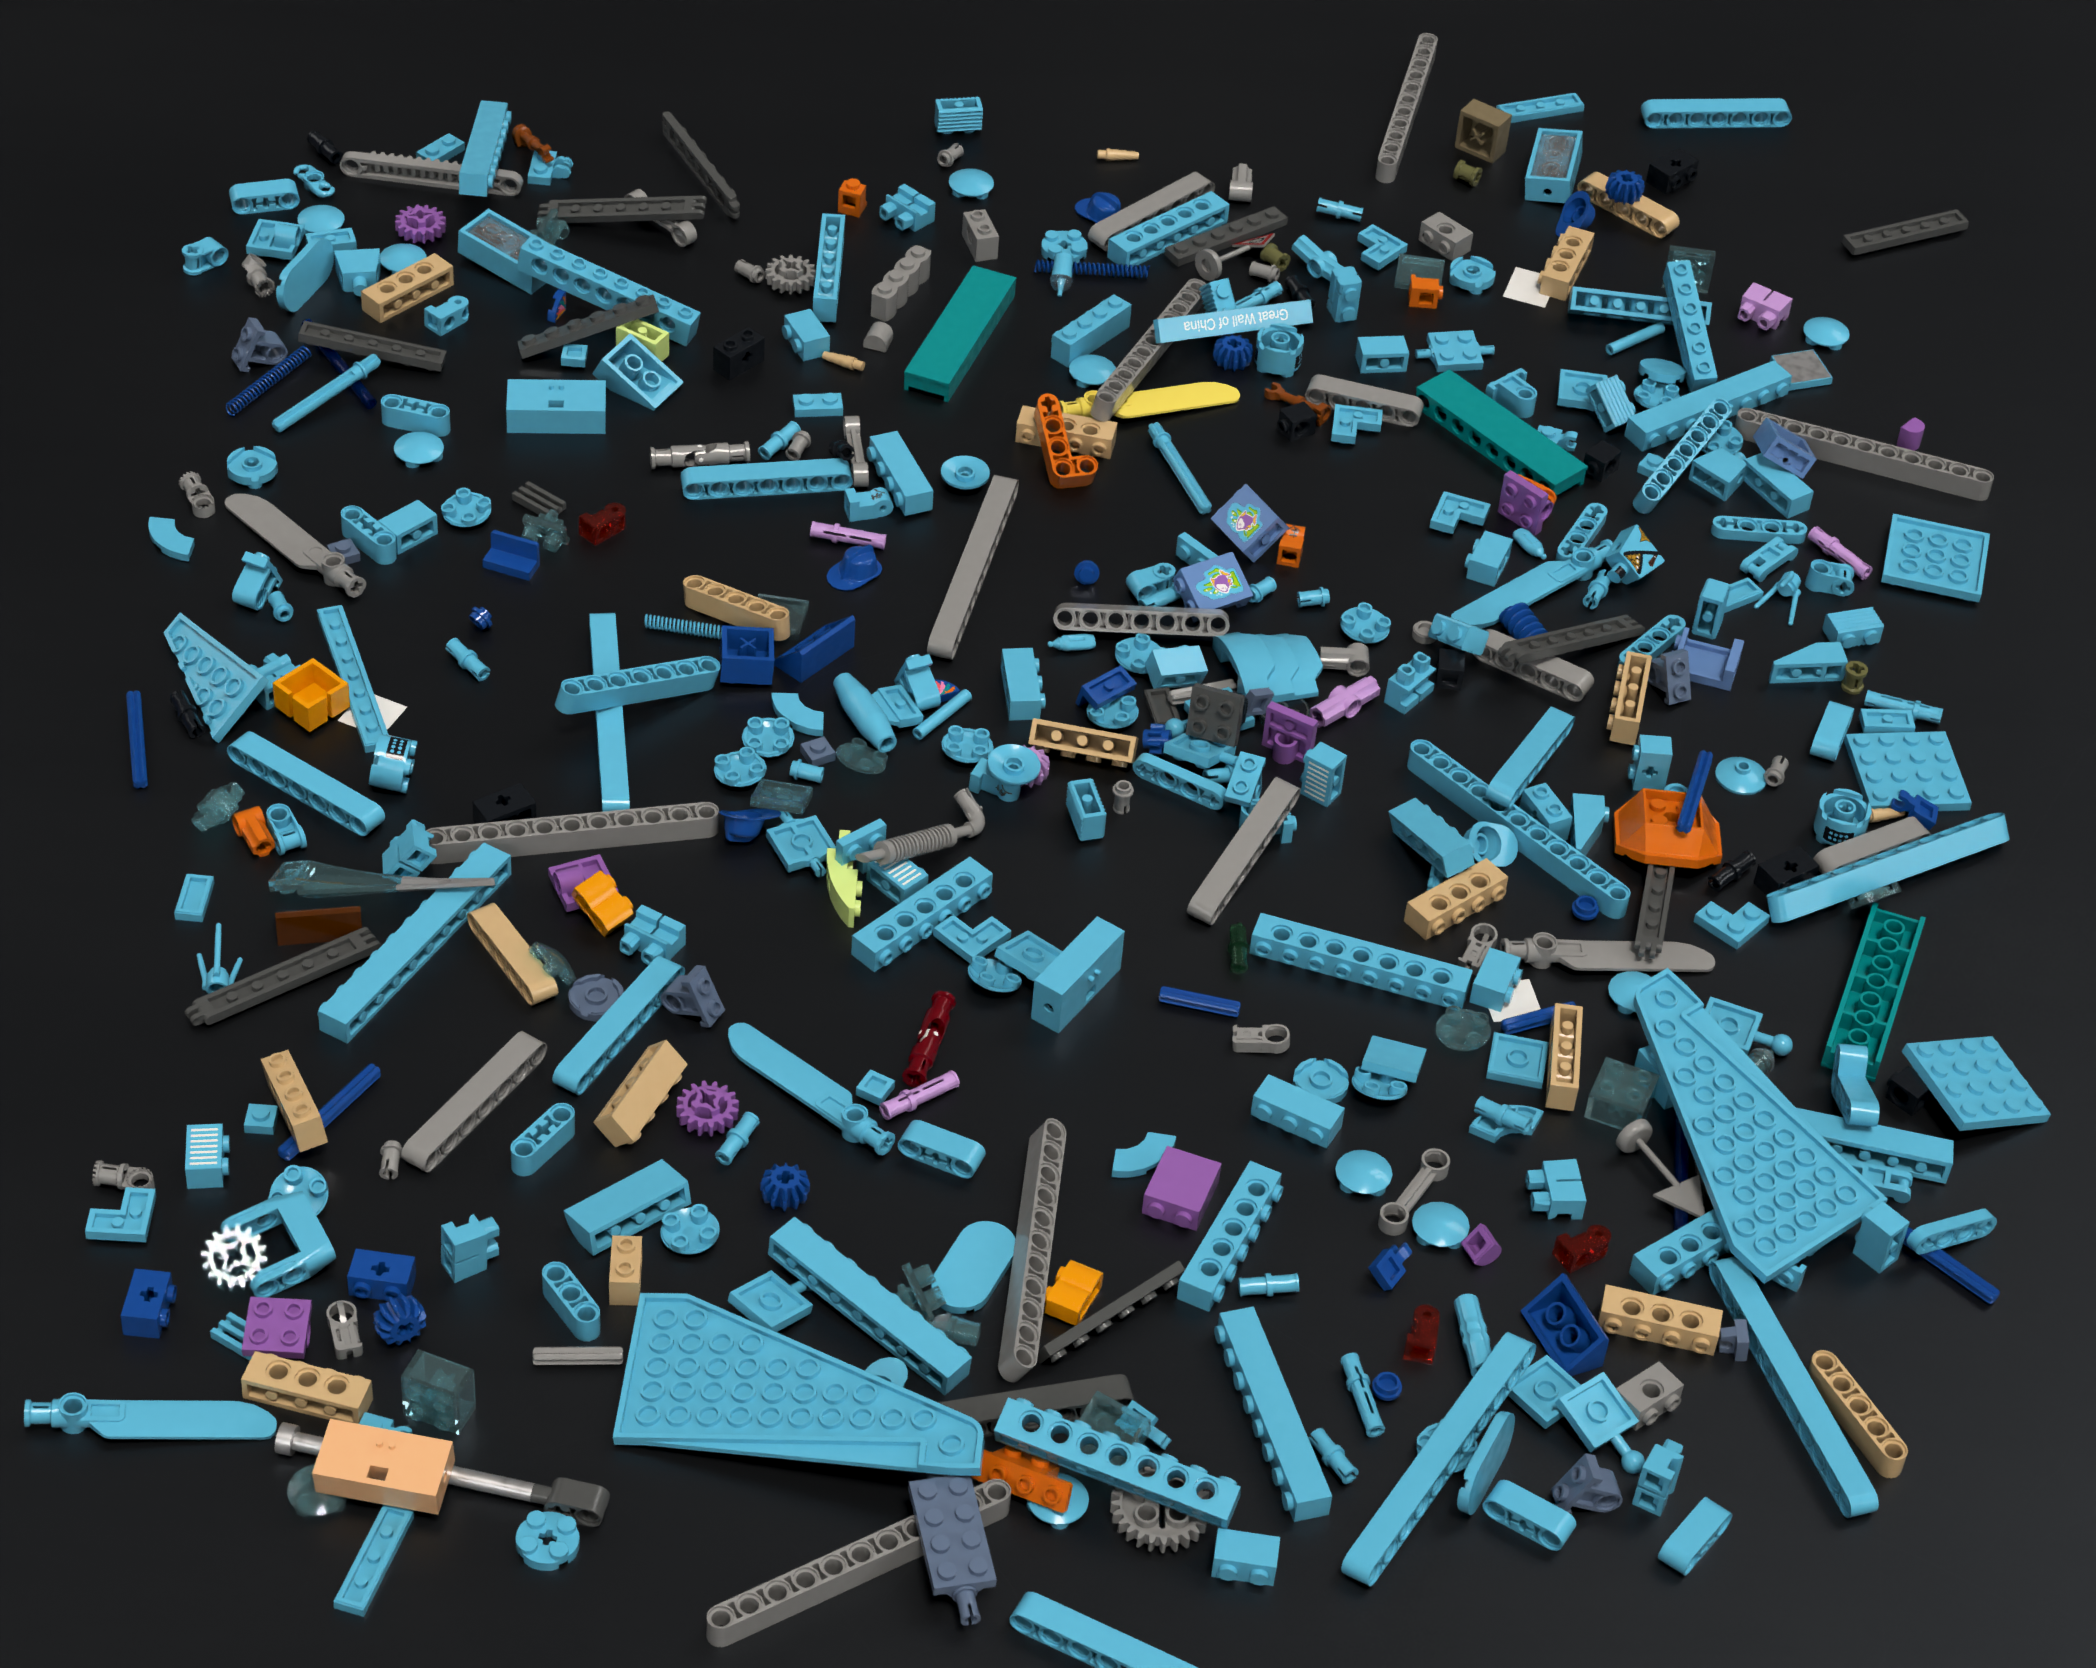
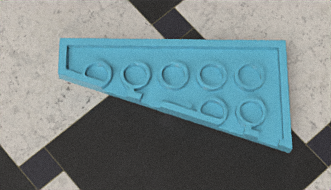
M179 613L163 633L172 652L179 661L180 670L186 676L185 680L197 706L201 708L202 717L211 730L212 739L220 743L258 694L261 693L269 680L182 613Z

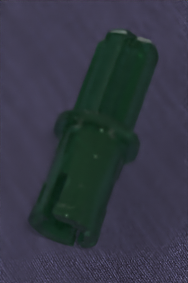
M1237 922L1230 926L1228 952L1231 954V971L1236 974H1242L1247 972L1248 969L1247 953L1250 947L1246 942V927L1242 923Z

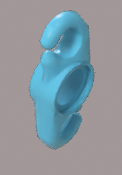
M307 164L298 165L294 168L293 174L297 175L304 182L306 190L311 191L317 197L323 198L334 194L335 188L325 181L324 174L321 171Z

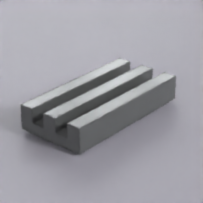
M529 481L525 483V487L521 486L518 488L519 492L514 491L512 493L513 501L549 521L566 509L565 501Z

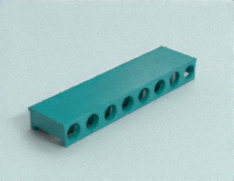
M973 265L905 369L904 390L908 391L910 387L944 396V401L949 402L1014 299L1017 277Z
M1449 369L1416 387V396L1422 401L1427 398L1429 402V407L1424 405L1422 410L1424 414L1504 471L1508 472L1511 470L1526 477V474L1532 475L1533 481L1549 487L1556 496L1576 484L1579 486L1584 484L1586 470L1588 469L1586 464ZM1439 412L1446 414V419H1443ZM1457 426H1463V431H1460ZM1473 436L1480 438L1481 443H1477ZM1491 450L1498 451V456H1495ZM1507 460L1515 463V468H1512Z
M1876 902L1872 904L1821 1062V1066L1833 1069L1837 1044L1867 1046L1866 1079L1875 1082L1926 917L1923 916L1920 917V920L1879 909L1877 908L1879 903Z

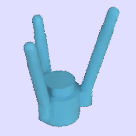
M1794 571L1784 573L1779 582L1775 583L1773 588L1754 605V608L1758 609L1776 591L1785 597L1793 596L1788 625L1792 626L1798 597L1801 594V591L1798 589L1801 584L1800 577Z
M220 923L216 924L214 967L208 973L202 954H197L202 978V990L208 994L233 984L243 961L241 957L237 959L230 977L226 969L220 967L222 934Z

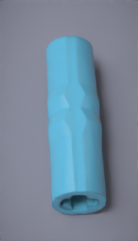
M1463 1294L1455 1299L1454 1308L1459 1324L1462 1345L1466 1352L1471 1375L1474 1377L1492 1351L1478 1297L1473 1294Z

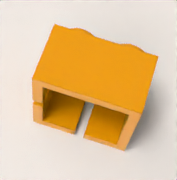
M314 658L272 683L274 706L291 718L293 716L294 721L309 732L327 722L328 716L333 718L350 707L349 684Z

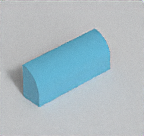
M661 1159L565 1209L564 1215L577 1241L594 1256L611 1247L612 1235L632 1236L662 1220L665 1214L675 1212L690 1205L691 1197L688 1180Z

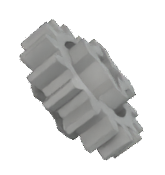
M781 255L780 260L773 258L772 263H767L765 279H767V285H772L773 290L779 288L780 293L788 291L789 294H792L793 291H797L800 294L802 289L808 291L810 286L815 285V265L810 264L809 259L803 261L802 256L793 258V255H789V258H785Z

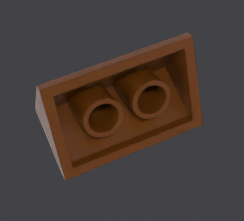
M360 906L275 912L278 946L330 942L362 928Z

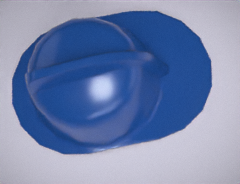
M1577 191L1567 199L1555 230L1558 237L1561 233L1565 234L1568 226L1586 230L1592 224L1595 218V209L1590 203L1588 193Z
M1096 192L1091 198L1082 199L1075 204V211L1079 215L1095 223L1121 210L1119 199L1107 192Z
M869 544L864 547L854 546L847 549L842 561L835 564L827 573V581L831 587L843 591L854 590L879 576L882 572V566L876 559L873 546Z
M772 809L718 811L719 814L724 815L726 839L734 842H750L760 834L764 820L777 818L781 815V812Z

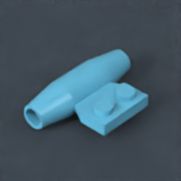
M841 673L833 681V686L841 706L860 734L882 753L891 751L897 744V739L891 725L902 728L919 725L923 721V714L901 684L878 688L876 692L871 694L850 673Z

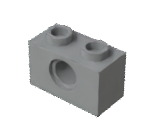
M986 210L963 212L962 236L975 262L998 259L999 235Z
M1440 211L1421 222L1419 241L1453 262L1456 258L1470 252L1473 232Z
M1657 1362L1616 1389L1639 1420L1632 1427L1636 1431L1644 1425L1649 1426L1653 1424L1666 1411L1671 1412L1675 1410L1681 1403L1684 1384L1661 1362Z

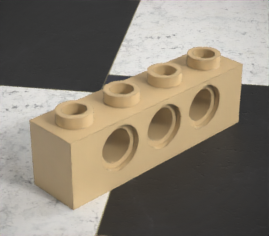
M1568 226L1565 234H1560L1557 246L1553 247L1551 258L1547 259L1544 271L1541 270L1539 274L1538 284H1541L1539 294L1566 301L1571 288L1574 286L1591 253L1595 233Z
M434 253L362 290V310L379 323H382L453 286V266Z
M1022 406L1016 425L1015 442L1041 447L1034 417L1035 408ZM1062 413L1071 452L1106 459L1111 458L1116 442L1118 422L1099 421L1095 418Z
M1486 858L1408 901L1404 922L1425 940L1434 935H1439L1455 923H1461L1466 917L1475 912H1480L1494 901H1500L1506 894L1508 876Z
M1555 1003L1549 1037L1545 1104L1547 1108L1574 1111L1579 1089L1582 1006Z
M289 1050L274 1053L261 1059L267 1084L299 1151L303 1152L327 1143L328 1140L320 1113Z
M1606 1284L1598 1323L1604 1332L1610 1334H1618L1641 1341H1649L1668 1347H1676L1699 1354L1714 1356L1719 1339L1723 1310Z
M255 1351L241 1378L244 1399L327 1420L334 1419L359 1424L364 1412L368 1411L373 1401L372 1380L358 1375L353 1376L337 1372L331 1368L309 1365L303 1361L281 1358L271 1353L265 1354Z

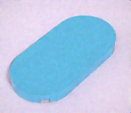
M313 238L282 270L279 279L282 280L281 285H277L276 288L277 302L282 309L290 312L298 311L328 279L334 262L333 246L328 239Z
M992 1221L975 1222L965 1227L932 1277L931 1293L935 1297L934 1301L943 1310L954 1314H966L967 1311L981 1309L988 1302L1012 1263L1015 1246L1013 1233L1007 1227Z
M1500 1411L1495 1415L1463 1475L1466 1480L1464 1488L1461 1487L1458 1492L1457 1507L1459 1511L1472 1515L1479 1507L1509 1449L1515 1425L1513 1413Z

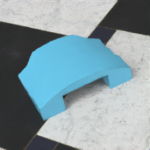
M1240 632L1213 636L1212 648L1220 663L1230 661L1238 675L1237 694L1246 696L1251 689L1269 688L1274 693L1271 701L1276 703L1318 696L1319 692L1315 679L1323 670V664L1316 649L1306 636L1289 635L1287 633L1254 635Z

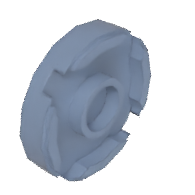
M602 974L586 975L577 979L573 983L571 990L569 989V1007L576 1016L584 1020L597 1022L624 993L623 987L612 977L610 980Z

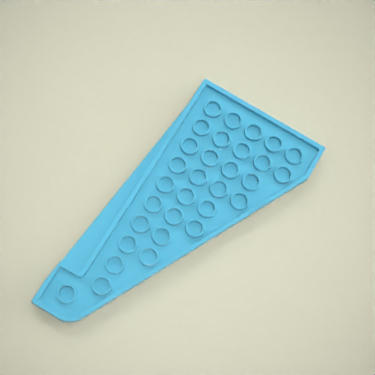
M1666 968L1637 987L1633 1000L1634 1008L1730 1251L1764 1284L1860 1223L1862 1214L1868 1208H1874L1882 1201L1884 1203L1887 1202L1888 1199L1832 1148L1703 1008L1704 1003L1670 969Z
M640 1293L613 1432L614 1445H647L940 1475L981 1476L985 1441L983 1429L974 1418L688 1293Z

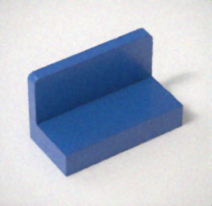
M493 530L490 534L491 548L482 560L483 568L530 581L540 566L539 543Z
M1120 665L1082 685L1075 703L1080 707L1089 702L1097 710L1133 691L1137 683Z

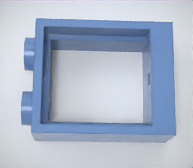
M1767 417L1753 435L1764 457L1802 479L1817 460L1805 439Z

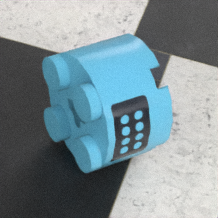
M1282 323L1271 324V327L1265 330L1262 327L1257 333L1255 349L1257 370L1261 373H1271L1287 378L1292 377L1294 371L1298 370L1301 365L1304 345L1303 334L1300 336L1297 333V328Z
M380 734L374 752V761L371 765L369 785L406 794L410 778H406V775H412L415 759H410V756H415L418 741Z
M1838 788L1834 789L1833 793L1826 795V792L1822 795L1813 823L1816 840L1819 843L1833 846L1867 832L1872 809L1869 802L1867 805L1863 801V796L1860 793L1850 789Z

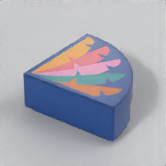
M558 289L552 297L555 299L552 310L548 309L547 321L555 323L566 311V291Z
M935 680L941 702L951 700L960 692L959 688L950 682Z

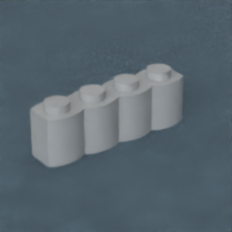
M917 245L911 247L906 252L905 257L897 261L894 270L885 274L883 282L874 286L871 297V317L885 322L891 320L896 315L897 309L907 303L908 297L918 291L919 285L928 280L930 276L931 250Z

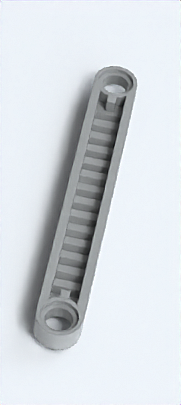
M348 151L342 156L340 161L341 171L351 177L459 190V172L462 164H458L457 161L449 163L448 160L440 162L439 159L431 161L430 158L422 160L419 156L413 159L411 155L405 158L403 154L394 156V153L385 155V152L376 154V151L371 153ZM352 160L357 163L358 167H350L346 161ZM498 169L493 189H489L488 194L518 195L523 185V178L517 172ZM512 180L517 186L509 187L505 181Z

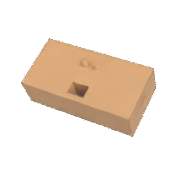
M330 1419L312 1472L315 1492L438 1515L455 1463L453 1441Z

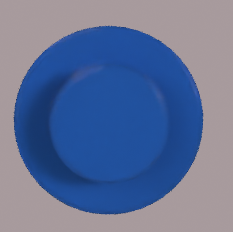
M1084 560L1076 565L1074 575L1079 583L1090 585L1099 578V568L1093 561Z
M473 607L471 609L472 613L469 615V619L479 629L484 630L486 627L490 628L493 625L491 622L492 615L484 607Z
M1579 896L1572 904V913L1579 919L1592 920L1598 915L1599 907L1597 901L1591 896Z
M1382 1372L1374 1378L1372 1392L1379 1399L1391 1401L1397 1399L1401 1394L1402 1384L1396 1374Z

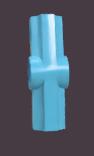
M1305 235L1300 236L1292 245L1291 249L1307 263V269L1314 278L1323 276L1330 281L1332 270L1343 267L1337 262L1336 256L1331 251L1323 252Z

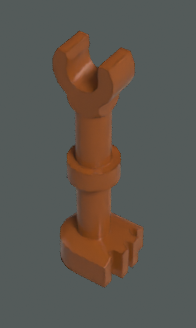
M518 124L513 128L512 138L517 147L522 145L537 151L544 163L554 160V157L549 153V150H551L550 145H542L536 136H532L531 130L526 125Z
M1276 382L1272 383L1271 390L1265 388L1264 397L1268 400H1282L1291 405L1305 402L1317 414L1316 425L1319 427L1330 417L1331 406L1326 403L1313 404L1306 401V398L1301 395L1295 396L1286 392Z

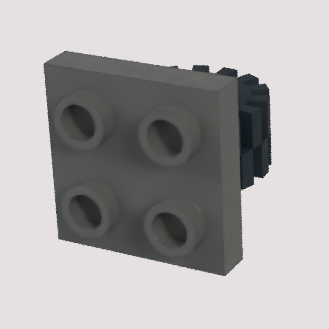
M1195 683L1192 686L1186 735L1235 747L1238 745L1240 727L1246 720L1248 699L1245 698V695L1237 694L1234 691L1229 692V690Z

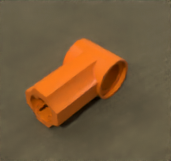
M255 806L231 815L238 837L243 836L253 855H259L260 857L269 855L272 849L275 848V841L266 827L265 817L261 808Z

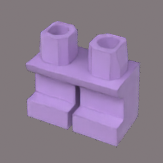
M1753 282L1742 296L1738 319L1744 322L1753 320L1763 330H1768L1769 328L1776 330L1780 321H1785L1789 317L1793 298L1773 291L1771 294V289Z

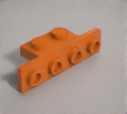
M1008 1445L994 1452L984 1450L981 1476H971L972 1479L982 1483L992 1479H1002L1010 1485L1011 1494L1060 1513L1068 1510L1073 1488L1071 1482L1058 1478L1060 1466Z

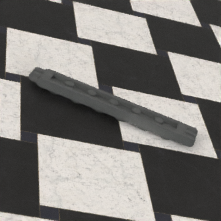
M663 112L664 136L728 217L739 218L740 204L736 200L735 191L728 186L725 178L720 176L714 164H711L706 158L705 153L698 148L695 140L690 138L685 127L679 124L671 112Z
M705 196L550 200L548 204L539 205L537 218L545 220L550 224L703 219L707 198Z
M1626 614L1508 641L1499 648L1498 655L1504 657L1509 663L1515 661L1528 663L1533 660L1640 636L1644 633L1645 627L1641 624L1638 625L1637 621L1631 620V617Z
M1648 864L1634 948L1639 949V957H1644L1646 950L1650 951L1649 958L1655 959L1656 952L1661 953L1675 872L1674 866Z
M363 927L194 1000L192 1006L188 1007L184 1013L194 1026L202 1023L211 1025L368 957L373 951L378 950L382 944L371 934L368 927Z

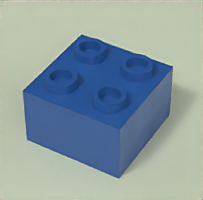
M722 625L720 682L772 685L774 628Z

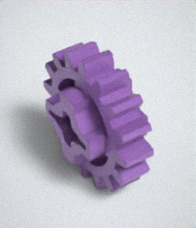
M416 204L414 208L407 206V211L400 210V215L395 216V230L398 231L399 237L404 236L405 241L413 239V243L419 241L424 244L428 239L433 242L434 237L441 238L442 233L446 232V217L443 216L442 211L437 212L436 207L429 209L428 205L423 207Z
M702 1081L701 1086L698 1087L693 1083L691 1084V1091L683 1089L682 1097H677L676 1117H680L681 1126L687 1124L688 1132L694 1129L698 1130V1136H701L706 1131L711 1137L716 1130L723 1134L724 1126L732 1128L733 1120H738L739 1100L735 1099V1092L728 1093L727 1085L719 1088L716 1081L711 1086H707L706 1081Z

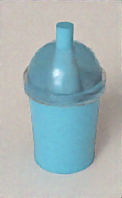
M1057 253L1054 257L1050 283L1052 288L1058 292V297H1062V292L1067 291L1073 284V256L1068 253Z

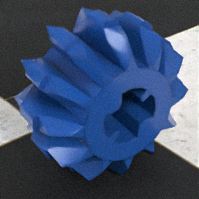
M1626 169L1625 171L1617 170L1616 173H1610L1605 189L1609 199H1614L1615 203L1621 202L1624 205L1625 203L1633 204L1640 201L1645 185L1641 175H1636L1635 171L1629 172Z
M1222 335L1221 339H1216L1214 344L1213 360L1217 362V366H1224L1225 370L1232 369L1234 372L1236 369L1244 370L1246 366H1250L1252 361L1253 345L1249 343V339H1242L1241 335Z
M785 1162L781 1167L774 1164L771 1170H765L762 1182H760V1191L763 1194L764 1203H771L772 1209L782 1207L785 1212L788 1207L797 1210L799 1204H805L808 1192H810V1183L806 1171L800 1170L798 1164L790 1167Z
M400 1293L395 1299L389 1296V1301L387 1303H380V1310L373 1313L375 1320L373 1322L374 1328L387 1344L396 1343L399 1346L405 1340L410 1342L413 1336L420 1335V1329L427 1326L425 1310L422 1304H419L412 1295L405 1297Z

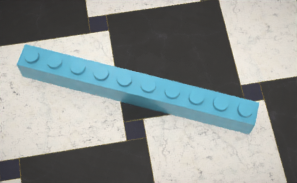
M483 843L476 851H472L468 859L460 867H456L449 878H494L495 885L436 889L427 900L421 903L419 909L412 916H408L405 919L403 925L395 933L388 936L386 942L378 950L373 951L370 958L354 971L352 977L345 984L340 985L327 1002L321 1004L317 1013L319 1030L348 1044L467 921V913L480 908L512 875L511 855L486 843Z

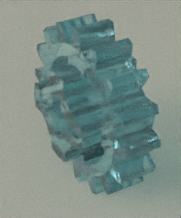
M230 782L227 786H220L217 789L213 788L197 804L198 811L194 813V817L191 819L192 823L200 832L206 831L208 828L211 829L213 826L216 827L219 824L223 825L239 809L238 802L242 800V796L245 794L244 790L236 782Z
M236 1224L234 1231H230L228 1226L225 1225L223 1234L220 1235L217 1231L212 1232L214 1241L205 1240L204 1244L209 1251H202L201 1258L208 1259V1261L202 1264V1269L211 1270L207 1275V1279L210 1281L217 1278L218 1288L224 1283H228L229 1291L233 1290L234 1284H239L240 1288L244 1290L245 1282H251L255 1277V1273L257 1274L258 1271L263 1269L259 1265L267 1264V1257L260 1255L266 1252L267 1248L266 1245L258 1246L261 1241L260 1235L251 1237L252 1228L248 1227L245 1232H241L240 1224ZM229 1239H237V1240H236L235 1242H233V1243H229V1244H224V1243H223L224 1241L229 1240ZM248 1245L254 1250L255 1261L246 1253ZM240 1249L241 1261L235 1260L229 1266L228 1254L234 1255ZM214 1255L222 1260L223 1264L220 1271L215 1266ZM239 1271L246 1272L245 1274L240 1276H232L233 1273Z

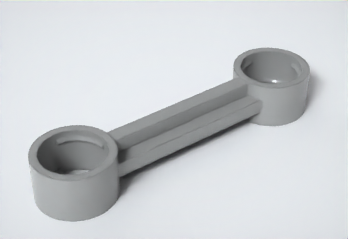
M636 189L625 195L624 198L647 197V195L641 189ZM676 220L654 221L671 232L673 240L680 247H685L697 239L696 229L688 220L680 223Z
M859 415L844 416V440H847V443L855 450V452H852L854 457L850 460L853 479L852 487H868V464L865 462Z
M1437 1148L1426 1150L1422 1154L1420 1171L1397 1201L1386 1203L1381 1207L1378 1227L1383 1233L1391 1236L1404 1233L1407 1228L1409 1212L1433 1181H1441L1447 1177L1450 1157L1445 1151ZM1437 1162L1441 1164L1443 1167L1434 1168L1429 1166L1427 1163ZM1396 1216L1400 1218L1402 1221L1391 1222L1387 1220L1385 1217Z

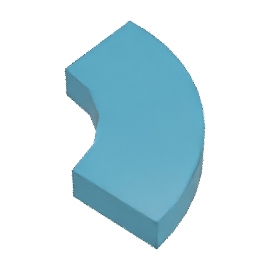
M149 517L148 527L152 543L156 544L165 555L189 562L195 546L194 538L179 533L175 526V519Z
M771 693L772 707L778 718L784 717L788 719L792 729L798 732L823 737L824 712L806 707L799 700L798 693Z
M1509 1105L1513 1111L1533 1119L1531 1129L1526 1134L1532 1136L1543 1117L1544 1111L1530 1106ZM1479 1115L1471 1123L1468 1133L1495 1143L1502 1136L1521 1132L1505 1125L1503 1127L1498 1126L1494 1120Z
M1148 1132L1145 1139L1137 1146L1128 1149H1116L1111 1177L1129 1178L1146 1174L1148 1170L1158 1166L1167 1146L1175 1147L1176 1136Z

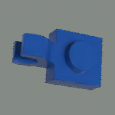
M1900 790L1898 798L1902 801H1898L1895 798L1891 800L1890 806L1892 809L1899 812L1908 811V817H1916L1928 830L1936 824L1939 807L1918 794L1913 798L1907 791Z
M1406 1242L1400 1248L1395 1244L1388 1249H1383L1368 1267L1383 1291L1392 1289L1406 1272L1402 1263L1412 1253Z

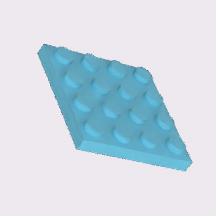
M1893 514L1881 582L1936 593L1942 596L1960 598L1966 601L1980 602L1990 534Z
M1945 731L1845 735L1844 743L1865 803L1868 805L1869 802L1871 808H1891V800L1895 798L1898 801H1902L1898 798L1900 790H1905L1913 798L1918 794L1939 807L1938 811L1970 810L1972 802Z
M1993 1036L1906 1043L1902 1050L1904 1056L1959 1131L2045 1123L2051 1116L2042 1100L2032 1090Z

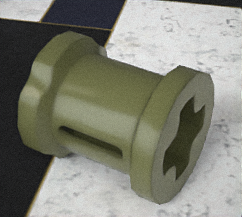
M1460 160L1454 169L1453 178L1465 180L1471 186H1476L1482 176V168L1467 165L1464 160Z
M1274 243L1267 244L1260 253L1262 261L1276 265L1280 272L1289 266L1290 256L1279 251L1278 246Z
M1850 661L1845 666L1846 676L1841 681V688L1848 694L1857 695L1863 691V679L1868 674V667L1860 661Z

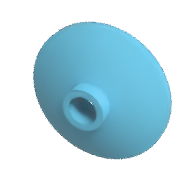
M955 456L943 463L941 477L952 487L975 489L983 486L989 480L990 469L984 461L976 457Z
M1005 744L995 748L989 754L987 762L990 773L996 779L1011 785H1023L1032 782L1039 775L1041 768L1038 756L1029 748L1017 744Z
M1730 757L1722 760L1716 767L1715 777L1717 782L1729 792L1739 795H1752L1760 792L1766 786L1764 768L1751 759Z

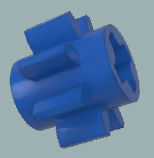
M1151 723L1150 729H1144L1143 748L1149 749V754L1164 755V743L1172 739V731L1165 730V724Z

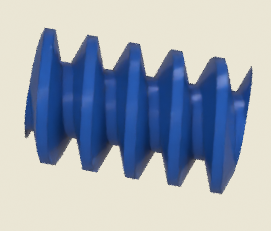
M1520 602L1509 606L1499 615V621L1514 639L1548 632L1526 603Z

